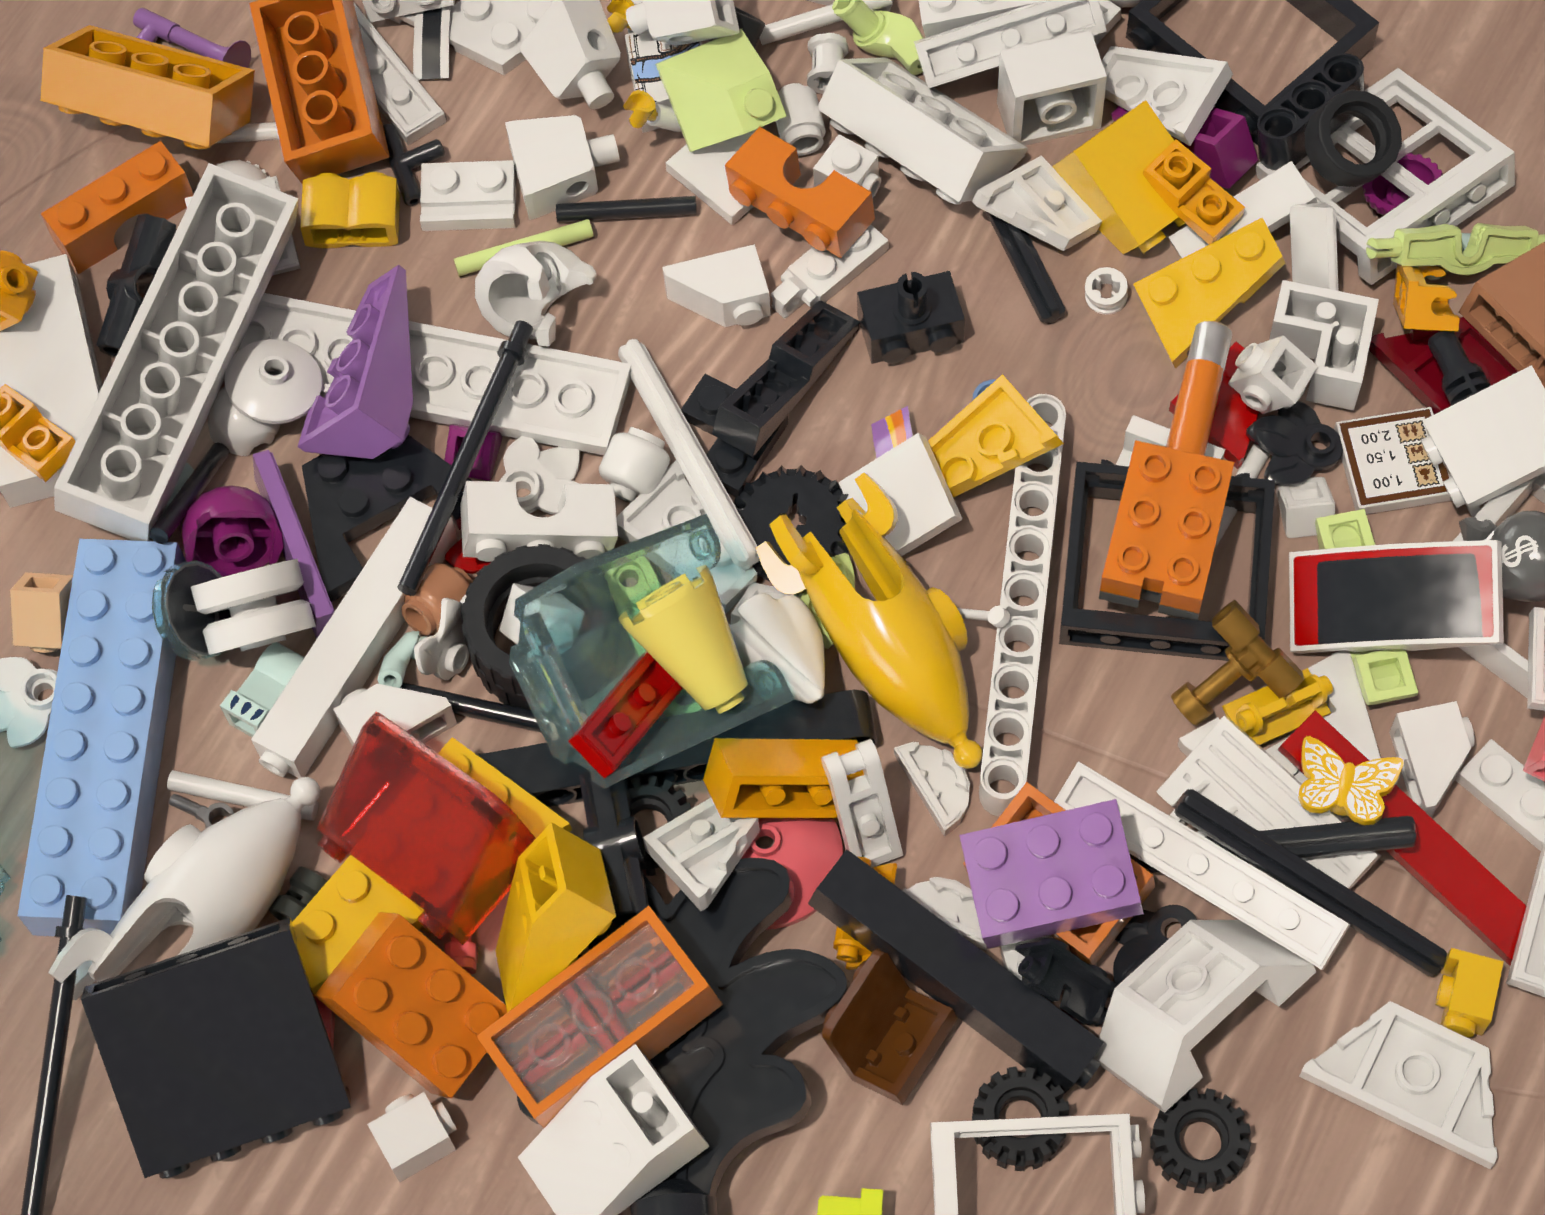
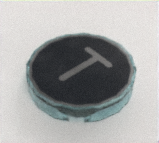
M197 560L170 566L164 571L166 573L163 579L157 580L153 589L152 612L156 629L162 639H169L170 643L175 647L171 648V650L179 657L198 661L219 656L222 652L209 655L203 630L210 623L231 618L230 611L226 609L210 614L197 612L190 587L222 578V576L212 566Z

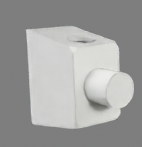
M554 0L519 46V49L554 97L560 100L584 97L590 109L602 108L614 98V93L605 78L619 62L621 52L600 0Z
M643 0V2L626 10L627 22L634 33L640 34L649 30L654 40L670 45L690 44L740 33L733 0Z
M576 115L505 122L510 150L529 220L556 211V204L576 203L595 195L598 192V185L594 167L620 161L614 134L587 140L582 120Z

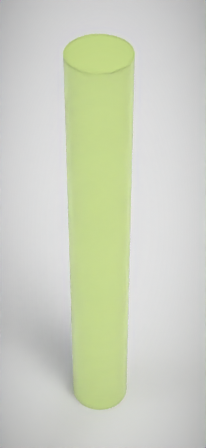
M586 219L454 258V263L460 277L480 271L490 258L505 247L535 241L554 242L560 246H565L592 238L594 235L590 221Z

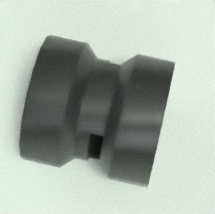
M299 866L289 880L290 889L285 895H279L269 908L270 913L279 921L290 918L291 922H293L326 884L327 880L312 870Z

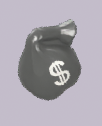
M1521 511L1507 517L1499 526H1496L1491 520L1479 521L1476 517H1468L1459 522L1463 541L1498 540L1502 542L1503 598L1524 602L1545 600V513Z

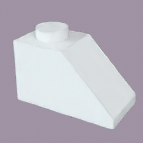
M755 244L662 267L667 298L724 327L736 324L747 326L758 322L764 317L771 316L769 290Z
M375 684L368 689L362 688L351 692L342 700L341 705L333 709L343 732L370 775L457 725L451 704L446 697L382 684Z
M1457 701L1397 713L1389 732L1396 756L1403 759L1404 762L1402 775L1408 795L1430 817L1435 813L1463 767L1471 747L1475 744L1472 724L1468 717H1461Z

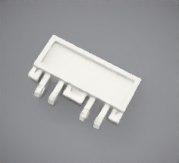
M1223 716L1156 791L1168 804L1174 807L1187 789H1194L1258 831L1344 822L1331 811L1319 814L1310 813L1304 809L1298 800L1299 789L1302 783L1227 716ZM1174 809L1170 817L1185 825L1186 822L1176 816ZM1198 831V832H1197V833H1199L1200 835H1202V836H1204V837L1207 836L1206 834H1204V833L1201 832V831ZM1377 851L1302 859L1351 890L1381 855Z

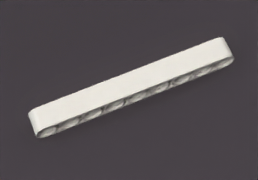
M1037 394L1029 398L1027 402L1044 421L1053 425L1050 428L1063 442L1066 412L1062 402L1049 394ZM1063 445L1015 467L1000 606L1009 612L1010 619L1004 627L997 628L979 786V799L983 808L990 814L1000 817L1027 782ZM1039 463L1045 465L1048 470L1036 472L1027 466ZM1028 507H1036L1044 513L1039 516H1030L1022 510ZM1023 551H1031L1036 553L1039 558L1033 561H1026L1018 557L1017 554ZM1024 595L1033 599L1034 603L1029 606H1020L1015 604L1012 599ZM1012 641H1022L1029 645L1030 648L1024 652H1015L1006 645ZM1015 686L1023 690L1025 695L1012 699L1003 695L1001 691L1006 687ZM1002 733H1012L1020 739V742L1015 745L1006 746L999 743L996 737ZM1004 779L1010 781L1015 786V789L1009 793H998L990 787V784L996 780Z

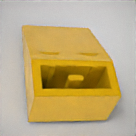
M552 822L518 857L495 949L507 1013L574 963L578 955L597 936L607 931L612 920L616 917L600 849Z

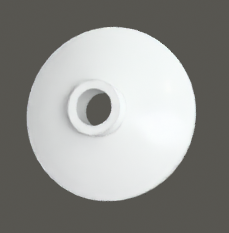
M268 339L253 342L240 349L230 361L225 372L224 383L230 402L244 416L261 423L283 424L297 420L308 413L316 396L321 394L322 374L315 359L302 347L284 340ZM278 371L281 372V374L273 376L269 375L267 372Z

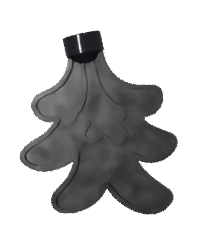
M764 858L740 859L708 908L700 911L681 889L671 902L666 904L656 888L644 875L650 908L685 952L723 1005L650 1060L707 1141L709 1147L635 1201L630 1207L631 1215H718L716 1193L721 1178L731 1161L754 1141L796 1125L806 1116L811 1107V1094L807 1081L791 1062L773 1054L790 1039L822 1024L829 1010L834 1005L839 1004L850 987V982L845 973L835 963L824 956L807 950L781 949L754 956L740 963L750 945L761 933L788 911L794 900L795 887L787 869L775 860ZM610 926L604 934L597 936L588 945V948L591 950L621 926ZM517 1095L520 1110L532 1122L539 1124Z

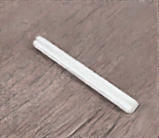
M637 339L629 340L626 345L621 346L618 350L620 360L631 364L630 378L733 563L743 570L751 568L753 564L760 561L756 550V542L645 345L639 343Z

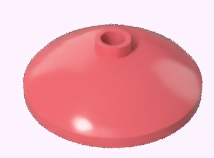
M758 818L760 831L741 859L764 858L775 860L787 869L795 887L794 900L788 911L767 929H778L796 924L817 911L808 902L816 888L843 855L842 839L834 818ZM768 836L775 842L770 848L763 849L756 845V841L760 837Z

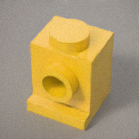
M1451 948L1446 956L1445 965L1440 972L1443 975L1435 1005L1444 1007L1440 1025L1465 1037H1473L1474 1034L1482 1036L1492 1021L1504 961Z

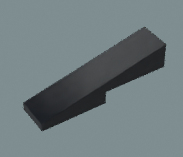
M822 300L818 301L772 344L769 359L719 405L712 435L753 457L858 331L860 321Z

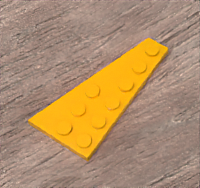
M451 737L292 922L297 937V947L313 994L318 991L379 912L400 914L410 924L419 929L485 887L487 880L512 864L516 865L518 857L551 822L568 832L572 831L570 823L455 738Z

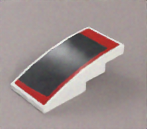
M1501 541L1404 543L1289 552L1290 652L1305 654L1341 650L1367 652L1391 649L1417 651L1504 643Z

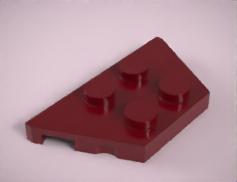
M1459 317V329L1455 331L1456 336L1469 361L1482 367L1490 385L1518 372L1464 317ZM1411 329V332L1408 334L1385 338L1384 333L1372 336L1369 351L1426 407H1432L1434 415L1451 406L1441 387L1444 375L1428 346L1429 338L1440 332V330Z

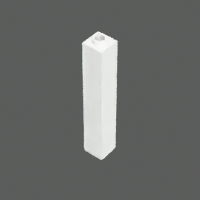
M409 497L252 737L251 741L260 757L259 763L270 772L284 777L287 772L298 778L305 777L339 724L333 709L341 705L342 700L348 694L362 689L405 622L401 610L405 594L400 592L397 586L432 507ZM450 517L429 566L435 563L442 564L445 560V554L458 540L452 517Z

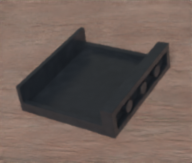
M290 918L84 987L81 1001L144 1178L159 1174V1177L162 1179L179 1175L190 1168L191 1162L210 1156L212 1161L229 1158L240 1152L242 1149L241 1145L258 1139H262L263 1143L275 1142L289 1136L293 1132V1127L310 1121L316 1126L328 1124L344 1115L343 1110L351 1108L350 1091L348 1086L345 1087L297 947V937Z

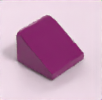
M451 424L449 426L444 461L452 465L469 426ZM488 431L468 477L486 481L491 480L503 437L500 432Z

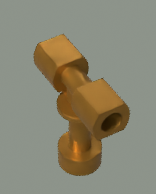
M1233 600L1212 618L1213 628L1230 645L1225 650L1229 660L1197 687L1186 682L1171 695V698L1184 717L1193 725L1198 726L1213 714V709L1209 703L1242 675L1249 681L1259 676L1279 698H1284L1294 691L1304 681L1303 672L1280 647L1272 650L1258 635L1260 633L1258 623L1236 600Z

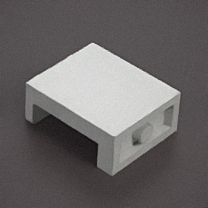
M1532 365L1423 420L1428 437L1422 439L1421 443L1434 466L1443 462L1451 477L1443 481L1450 498L1456 508L1465 504L1472 517L1480 511L1479 506L1545 472V388Z

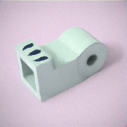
M278 642L268 646L258 659L254 670L238 691L231 690L220 704L229 725L253 737L305 657Z

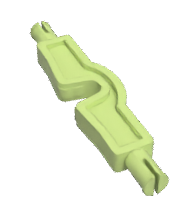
M1477 223L1472 229L1466 249L1462 251V233L1460 228L1454 225L1442 224L1423 228L1396 229L1394 238L1368 239L1366 244L1371 247H1366V254L1370 259L1391 257V261L1401 266H1439L1454 274L1472 275L1488 269L1493 264L1509 263L1545 242V234H1538L1537 230L1527 226H1500Z

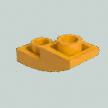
M1175 139L1143 170V175L1167 205L1198 236L1208 244L1219 240L1244 215L1245 206L1210 178L1211 168Z
M4 384L0 388V446L27 469L47 482L66 463L76 441L68 433L43 417L35 404Z

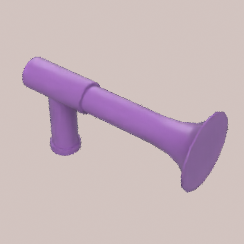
M145 8L138 9L134 14L133 24L142 29L136 38L154 43L158 38H161L198 55L246 68L249 67L251 48L246 41L239 40L230 47H224L183 29L179 24Z

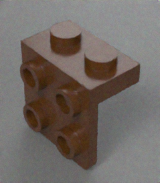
M875 949L869 958L857 967L853 975L852 984L839 1004L834 1005L827 1013L822 1029V1038L852 1081L903 1105L958 1017L952 1008L910 989L888 953Z

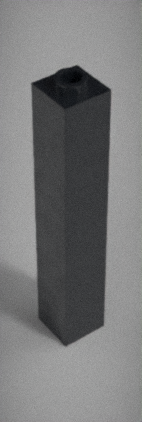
M846 849L816 888L808 902L811 907L856 941H859L869 951L873 952L875 949H879L888 953L902 976L937 1002L952 1008L959 1019L1025 1069L1026 1067L1035 1068V1075L1042 1077L1045 1072L1052 1077L1051 1084L1054 1087L1060 1085L1064 1094L1074 1084L1083 1088L1099 1068L1101 1063L1094 1056L1103 1045V1041L1038 992L1026 986L1022 980L848 849Z

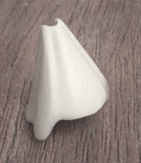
M760 593L747 599L737 610L740 615L739 622L729 624L747 681L762 689L807 704H812L822 699L825 691L824 641L821 629L810 609L799 597L793 594L774 599L769 594Z

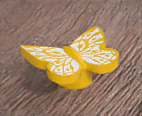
M1306 736L1302 744L1301 763L1304 776L1308 779L1300 786L1298 800L1301 806L1310 813L1321 814L1331 811L1336 815H1348L1354 822L1363 826L1374 825L1382 819L1385 806L1381 797L1389 794L1394 788L1402 772L1403 759L1398 757L1379 758L1355 766L1351 762L1344 763L1338 754L1321 741L1311 736Z

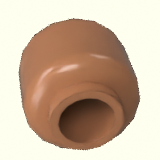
M435 563L428 566L416 595L409 596L405 594L404 604L401 610L408 625L414 631H419L421 635L434 636L438 633L442 599L450 598L460 602L466 594L469 584L473 583L469 575L458 567L452 568L446 564Z

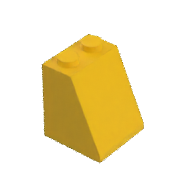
M1146 100L1052 166L1102 220L1098 230L1123 255L1139 247L1142 253H1145L1166 238L1162 231L1164 227L1173 221L1178 227L1185 224L1143 175V170L1174 141Z

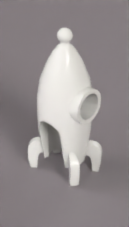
M300 777L293 782L290 790L291 795L286 799L279 798L264 801L242 809L207 827L202 832L191 824L183 826L168 838L153 856L144 874L148 885L130 905L112 933L109 935L98 928L80 930L58 954L48 973L62 983L77 969L73 1000L76 1001L83 993L85 986L91 985L95 981L100 982L118 976L169 926L186 925L193 927V934L189 942L178 955L256 929L281 891L293 860L300 834V811L303 806H311L317 802L321 791L319 784L312 778Z

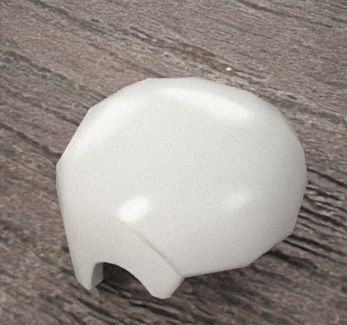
M225 387L219 390L208 414L211 440L214 443L219 442L226 445L230 453L239 456L250 455L253 448L260 444H271L281 424L261 423L244 416L230 402Z

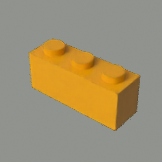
M715 738L703 781L721 818H838L821 757L834 752L841 756L856 750L855 744H858V741ZM863 770L847 775L848 781L864 775Z

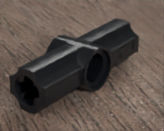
M149 214L138 215L121 269L111 273L107 280L106 290L110 303L96 343L99 351L116 358L176 233V224L165 218Z
M619 765L605 779L591 767L585 773L579 775L588 825L583 830L584 841L601 851L616 917L612 920L610 926H622L649 906L642 863L646 862L645 846L639 823L636 817H633L628 781L623 767Z

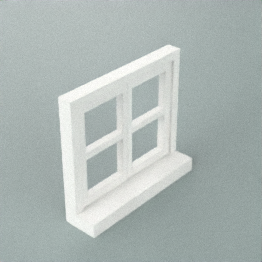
M1399 68L1365 91L1383 99L1389 107L1398 102L1427 123L1426 126L1402 142L1396 161L1381 174V176L1410 198L1366 227L1336 204L1362 185L1357 187L1337 186L1324 195L1305 180L1318 203H1326L1336 210L1337 240L1357 255L1358 275L1370 285H1373L1397 268V263L1391 261V257L1370 259L1366 254V247H1371L1366 244L1368 239L1394 238L1396 229L1423 228L1442 224L1457 226L1515 185V152ZM1353 116L1331 134V139L1334 145L1338 142L1364 163H1368L1375 156V145L1355 131L1365 123ZM1440 133L1470 156L1427 185L1397 163V161ZM1308 155L1295 165L1297 170L1310 162ZM1261 162L1256 164L1257 178L1260 180L1276 171L1266 168Z

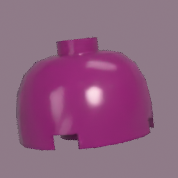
M233 485L217 487L202 494L191 505L182 524L186 562L188 564L199 563L207 566L221 578L263 567L268 562L269 565L275 564L283 549L282 531L271 505L267 499L246 487Z

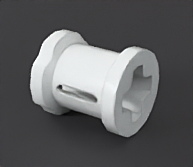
M835 33L816 34L808 41V51L812 57V70L807 74V86L813 88L816 93L824 94L838 60L844 59L848 54L846 38Z

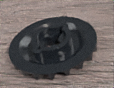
M781 465L777 471L767 474L762 471L759 478L754 482H746L742 493L734 499V505L757 546L765 541L770 542L787 565L791 564L778 545L769 524L780 515L786 514L789 518V514H792L795 504H797L799 522L805 524L797 525L796 527L802 538L811 531L830 557H835L842 553L849 554V550L839 533L846 522L836 508L847 499L849 494H843L837 480L831 481L826 478L821 470L815 473L806 470L802 465L797 469H786ZM760 561L752 565L759 577L770 581Z

